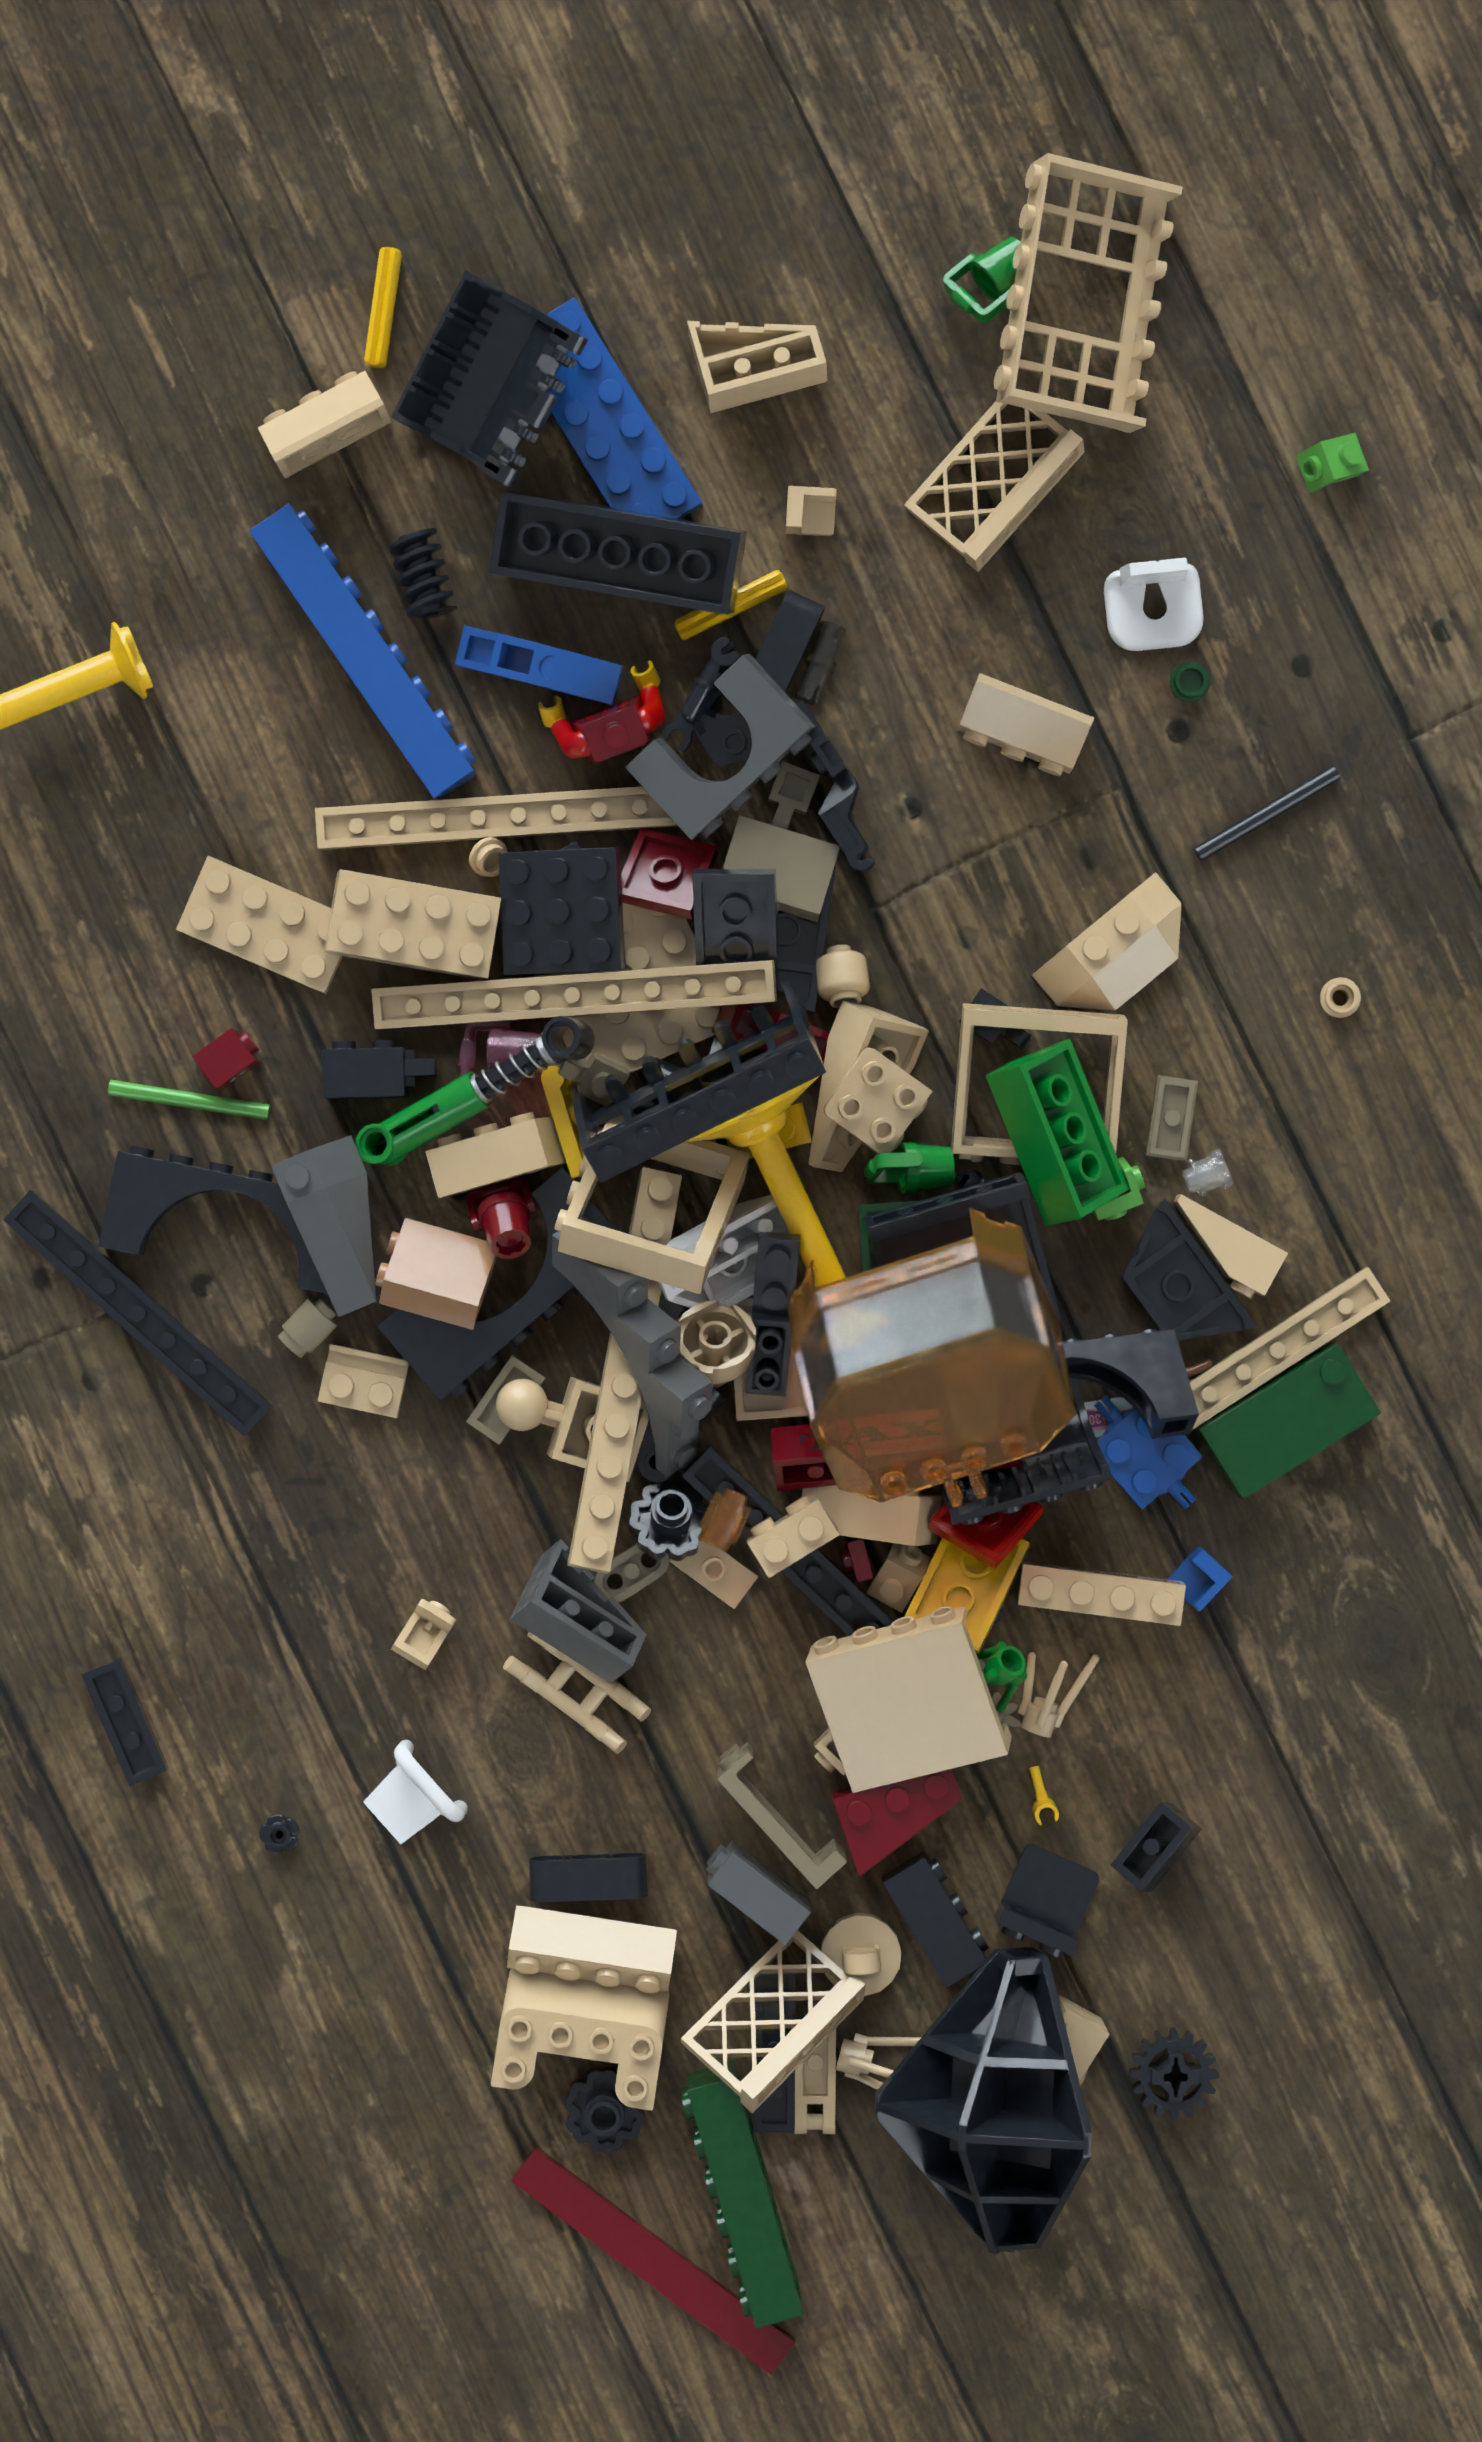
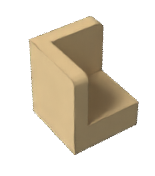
M788 486L785 534L832 536L834 534L837 489Z

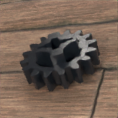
M1175 2027L1170 2028L1169 2037L1163 2038L1162 2034L1156 2030L1154 2031L1156 2040L1154 2043L1151 2044L1145 2039L1140 2041L1145 2050L1143 2054L1132 2053L1133 2060L1139 2066L1130 2068L1129 2075L1132 2078L1139 2079V2081L1135 2082L1131 2087L1135 2094L1145 2092L1140 2102L1145 2108L1154 2103V2113L1156 2116L1160 2117L1165 2109H1169L1171 2118L1177 2120L1179 2110L1184 2109L1186 2114L1191 2117L1193 2116L1192 2105L1197 2103L1205 2108L1207 2104L1203 2098L1204 2093L1215 2094L1216 2092L1214 2086L1209 2083V2080L1219 2078V2073L1216 2069L1208 2068L1216 2059L1213 2053L1203 2054L1207 2048V2044L1203 2039L1193 2044L1194 2035L1189 2030L1185 2032L1182 2038H1179ZM1182 2049L1192 2053L1197 2058L1199 2064L1187 2062L1183 2058ZM1164 2050V2054L1156 2062H1151L1155 2055ZM1175 2059L1181 2073L1176 2074L1172 2087L1166 2074L1171 2073ZM1148 2082H1152L1153 2085H1161L1164 2088L1165 2098L1156 2094L1150 2088ZM1191 2085H1196L1189 2094L1183 2097V2093Z

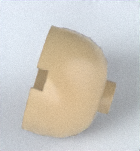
M706 1301L692 1306L682 1314L678 1321L681 1325L680 1355L711 1379L713 1384H723L732 1381L748 1369L755 1354L756 1328L751 1317L744 1310L731 1304L730 1308L718 1305V1301Z

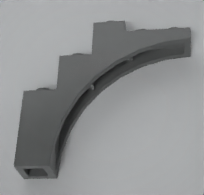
M585 1217L581 1218V1220L590 1222ZM561 1231L552 1235V1265L579 1290L598 1313L628 1361L641 1390L650 1418L655 1443L656 1469L668 1477L681 1468H687L697 1459L699 1420L711 1411L713 1381L680 1355L681 1325L648 1299L649 1279L558 1252Z

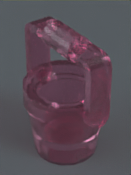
M508 1021L468 1023L465 1027L464 1040L461 1041L460 1076L473 1072L475 1067L477 1031H491L487 1043L488 1070L495 1067L496 1061L502 1063L509 1059V1054L514 1056L523 1051V1046L528 1048L534 1045L536 1038H539L541 1034L511 1030L512 1023ZM543 1070L535 1071V1075L542 1074Z

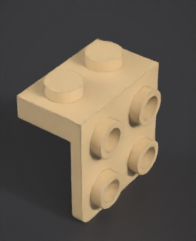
M867 1047L863 1049L825 1103L823 1111L827 1117L860 1139L862 1144L877 1154L890 1153L901 1143L904 1131L911 1121L922 1113L932 1090L877 1050Z

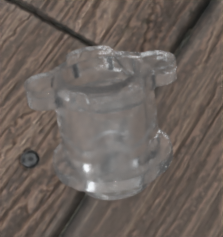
M1219 1148L1211 1151V1156L1195 1162L1192 1159L1187 1160L1188 1169L1183 1170L1182 1174L1190 1193L1197 1191L1199 1196L1203 1198L1206 1196L1207 1191L1223 1186L1224 1189L1233 1186L1232 1177Z

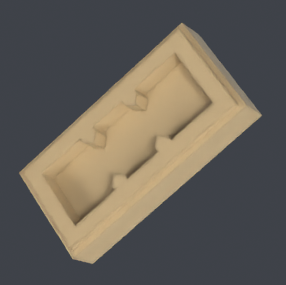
M708 1538L699 1541L698 1552L695 1555L686 1556L681 1561L669 1560V1562L733 1609L737 1607L758 1578L756 1573Z

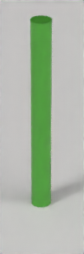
M110 1080L108 1087L109 1096L261 1120H269L271 1111L270 1104L124 1081Z

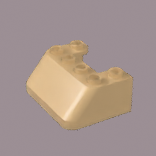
M511 1968L499 2026L491 2086L506 2089H520L526 2086L534 2075L537 2052L618 2064L615 2091L618 2099L628 2107L653 2111L669 2004V1987L668 1992L645 1993L636 1987L624 1985L605 1987L596 1981L585 1979L566 1981L552 1974L538 1972L528 1975Z

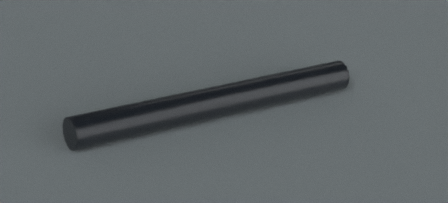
M1333 765L1197 845L1194 847L1197 857L1201 862L1340 780L1338 771Z

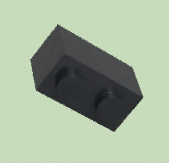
M1160 1802L1112 1862L1111 1866L1141 1892H1152L1200 1833L1202 1828L1172 1803Z

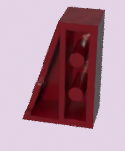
M952 1769L855 1793L852 1792L851 1787L832 1792V1798L859 1877L962 1800Z

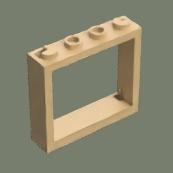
M962 1004L951 1140L953 1154H960L959 1159H970L972 1162H981L984 1156L1000 1157L1001 1163L1021 1165L1011 1139L965 1136L974 1025L1110 1035L1103 1122L1116 1153L1128 1019L1125 1015Z
M623 1115L607 1121L604 1127L597 1126L598 1134L624 1122ZM708 1140L683 1142L651 1158L722 1180L693 1253L581 1220L598 1181L594 1170L584 1155L579 1170V1176L582 1177L581 1181L572 1182L567 1197V1204L570 1205L568 1211L561 1209L556 1220L554 1229L561 1231L558 1252L701 1294L744 1185L750 1153Z

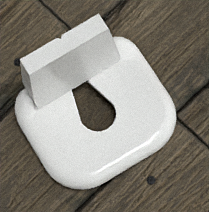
M1186 558L1159 560L1158 562L1129 563L1119 570L1112 572L1106 578L1104 600L1107 627L1112 640L1123 649L1143 651L1180 647L1191 643L1201 632L1204 618L1200 579L1196 568L1193 565L1187 564ZM1158 583L1167 607L1165 615L1160 619H1150L1143 611L1146 584Z
M402 1740L394 1750L397 1766L363 1801L400 1844L416 1834L440 1814L450 1821L459 1822L464 1818L468 1810L467 1804L464 1801L458 1800L453 1802L412 1756L414 1746L409 1740Z

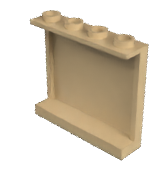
M952 1606L941 1607L932 1611L929 1616L914 1619L912 1616L902 1617L892 1622L890 1626L875 1629L874 1626L863 1627L856 1630L851 1636L837 1639L835 1636H828L816 1641L811 1646L805 1663L853 1793L1008 1755L1012 1736L1007 1723L1001 1724L965 1624L968 1612L966 1606L953 1609Z

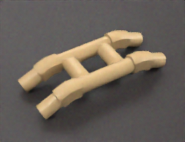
M528 1632L529 1638L544 1647L545 1650L559 1660H562V1662L548 1680L514 1656H510L506 1660L503 1669L584 1727L586 1731L603 1742L616 1754L620 1753L625 1748L627 1741L613 1731L604 1721L593 1715V1713L607 1695L640 1721H644L649 1716L651 1708L622 1684L615 1680L612 1683L607 1682ZM574 1671H577L594 1684L581 1704L561 1691Z

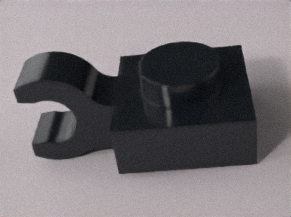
M982 988L971 1003L1008 1006ZM974 1025V1033L992 1045L998 1035L1023 1050L1032 1036L1024 1029Z

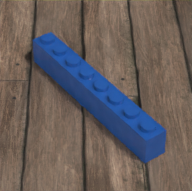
M288 503L250 529L249 532L434 800L443 799L476 776L471 765L476 763L477 760L464 742L456 745L448 732L453 730L454 727L441 708L435 712L432 711L425 700L431 694L419 676L416 675L410 679L402 666L408 662L395 642L389 646L385 643L379 634L385 627L374 611L370 609L364 612L356 600L362 594L349 575L344 579L340 578L333 567L339 561L325 542L318 546L310 533L315 531L316 528L303 509L296 513Z

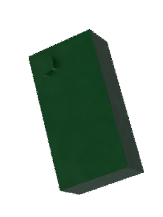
M1330 1343L1194 1429L1236 1496L1245 1499L1381 1414V1411L1339 1344Z

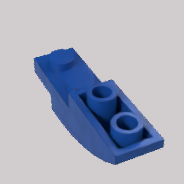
M466 625L463 628L455 665L613 706L624 668L622 665Z

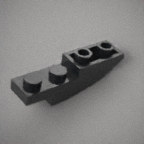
M759 1231L751 1316L756 1328V1345L754 1357L747 1369L745 1393L786 1397L800 1235Z

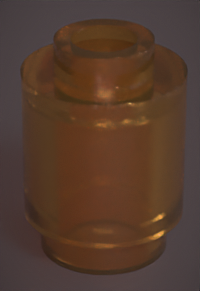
M727 1487L724 1494L715 1491L699 1525L702 1530L698 1538L718 1549L728 1552L731 1544L737 1543L752 1511V1508L746 1505L749 1498Z

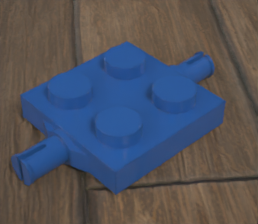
M1107 1395L1103 1396L1100 1400L1110 1412L1100 1401H1097L1093 1406L1109 1422L1103 1435L1097 1439V1442L1109 1465L1111 1476L1142 1510L1156 1497L1167 1492L1174 1497L1183 1510L1190 1505L1180 1495V1492L1190 1503H1193L1196 1497L1191 1494L1181 1480L1186 1471L1203 1457L1185 1435L1152 1439L1145 1422L1134 1408L1121 1413Z

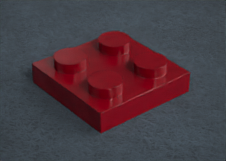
M640 828L621 873L622 902L692 920L694 916L693 871L694 869H713L718 856L717 846Z

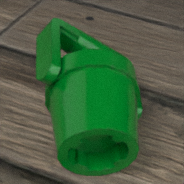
M1010 236L984 254L976 256L974 253H971L944 275V287L946 292L951 295L950 299L964 312L972 314L980 322L986 323L991 321L1007 307L1008 292L1015 283L1017 270L1013 268V257L1021 241ZM968 271L979 289L993 301L986 309H983L978 304V301L964 288L955 283Z
M901 1142L897 1153L877 1154L870 1160L864 1169V1175L867 1184H898L902 1194H916L917 1191L950 1187L953 1184L955 1170L953 1152L949 1146Z

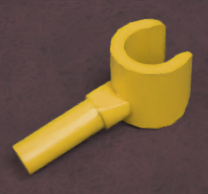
M1039 1765L1030 1767L1029 1770L1036 1797L1032 1807L1034 1817L1037 1823L1042 1825L1039 1817L1040 1811L1043 1808H1051L1056 1822L1059 1818V1812L1054 1801L1048 1798Z

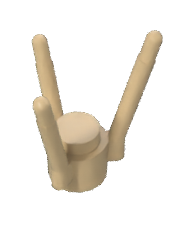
M1030 1652L1025 1672L1027 1679L1024 1681L1023 1698L1018 1713L1024 1716L1021 1727L1034 1734L1051 1738L1054 1727L1060 1728L1064 1715L1098 1663L1099 1656L1097 1654L1091 1657L1058 1708L1054 1700L1063 1681L1068 1663L1061 1661L1046 1698L1035 1697L1032 1703L1036 1654Z
M855 2033L854 2041L843 2039L836 2070L844 2072V2077L858 2080L878 2090L883 2083L869 2076L868 2073L871 2072L888 2078L894 2070L871 2063L874 2051L866 2049L867 2046H915L921 2037H869Z

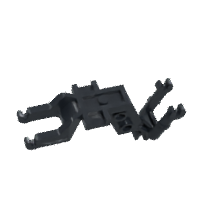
M727 637L719 638L713 643L711 659L701 675L695 678L694 681L696 683L683 702L674 722L666 725L660 737L667 742L673 731H682L684 741L680 744L678 750L684 753L693 742L692 734L695 732L718 767L747 762L752 747L750 728L742 714L727 717L710 709L717 696L720 697L722 694L714 685V682L741 657L737 652H732L736 645ZM803 700L795 704L816 726L808 734L812 738L810 744L815 750L809 754V757L821 775L826 777L830 774L835 779L818 814L847 856L850 866L860 871H868L875 866L876 861L869 858L861 861V856L865 855L868 851L869 845L853 823L851 816L859 792V783L807 704Z

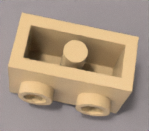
M804 1496L787 1506L785 1509L788 1514L778 1521L774 1522L769 1517L750 1529L753 1536L747 1539V1544L768 1578L839 1536L837 1528L818 1497L809 1501L807 1496Z

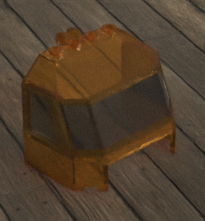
M969 1208L973 1230L972 1237L819 1287L817 1268L813 1259L811 1260L805 1271V1278L801 1286L793 1292L788 1301L790 1333L810 1420V1428L838 1489L882 1503L944 1483L952 1506L957 1507L963 1505V1494L955 1479L969 1475L972 1490L977 1499L980 1500L988 1495L980 1471L1042 1452L1076 1415L1059 1319L1021 1226L1007 1221L1004 1224L985 1218V1213Z

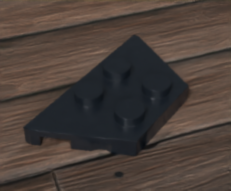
M836 864L818 923L778 911L777 915L780 981L778 991L785 995L781 982L789 978L804 1009L815 1013L818 994L816 961L824 953Z
M1163 1199L1159 1202L1121 1275L1122 1280L1159 1331L1174 1329L1177 1341L1249 1330L1256 1327L1257 1325L1167 1200Z

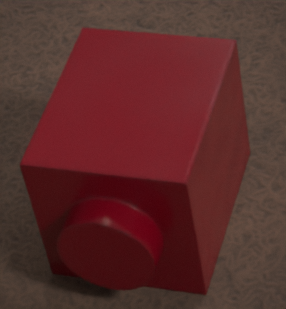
M233 1028L227 1030L192 1056L214 1088L219 1091L228 1087L260 1063L254 1055L259 1051V1048L246 1031L239 1034Z

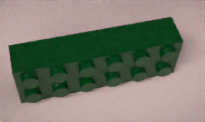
M735 2060L728 2061V2071L741 2082ZM708 2067L688 2073L687 2086L682 2087L684 2095L682 2096V2102L687 2119H695L697 2123L694 2126V2144L699 2160L707 2158L708 2165H705V2181L710 2198H718L719 2204H716L718 2212L716 2219L722 2239L729 2237L731 2243H727L729 2250L727 2256L733 2278L741 2277L742 2282H739L741 2292L739 2293V2299L745 2318L753 2317L756 2329L802 2316V2291L756 2132H754L750 2111L740 2103L741 2097Z

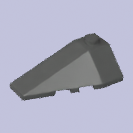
M352 1135L315 1147L271 1165L288 1208L338 1317L377 1302L371 1238V1214L368 1197V1174Z

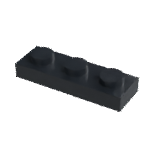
M119 1657L81 1674L129 1786L168 1770L167 1762L122 1658Z

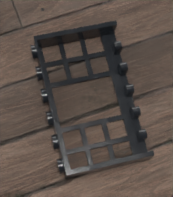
M789 978L781 983L792 1013L791 1015L774 1022L764 1003H754L751 1007V1014L759 1029L758 1031L738 1040L730 1024L725 1020H720L714 1025V1031L722 1049L701 1058L693 1041L689 1038H683L678 1042L677 1046L686 1066L665 1076L657 1060L652 1056H647L641 1061V1067L649 1084L630 1094L620 1077L616 1074H610L605 1078V1086L613 1102L594 1112L591 1110L577 1083L569 1086L581 1148L600 1183L826 1073L806 1011ZM797 1028L799 1036L776 1046V1038ZM767 1044L768 1051L741 1063V1055ZM729 1061L732 1062L735 1073L669 1105L666 1092ZM658 1097V1105L633 1117V1108ZM623 1114L624 1122L598 1134L597 1126Z

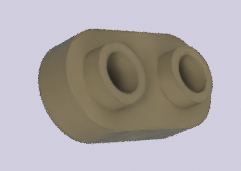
M638 1543L612 1559L611 1570L608 1574L597 1572L594 1583L608 1599L613 1596L617 1602L624 1601L660 1578L666 1572L669 1565L668 1554L658 1559L655 1565L646 1566L641 1560L645 1552L641 1551L638 1548ZM611 1574H619L623 1579L622 1586L619 1588L610 1587L607 1581L608 1577Z

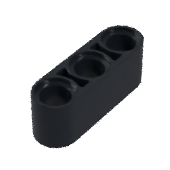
M789 589L755 659L785 693H787L826 607Z
M646 1854L550 1855L529 1859L530 1900L534 1902L619 1900L648 1896Z

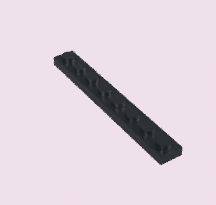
M30 1190L4 1218L3 1221L244 1437L250 1433L273 1407L269 1401L35 1191Z

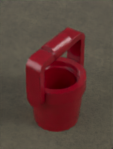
M518 1176L490 1184L467 1194L466 1202L475 1232L480 1230L484 1232L491 1251L495 1256L503 1259L517 1258L529 1249L531 1245L530 1213H536L537 1210L531 1187L525 1176ZM524 1190L526 1200L516 1192Z

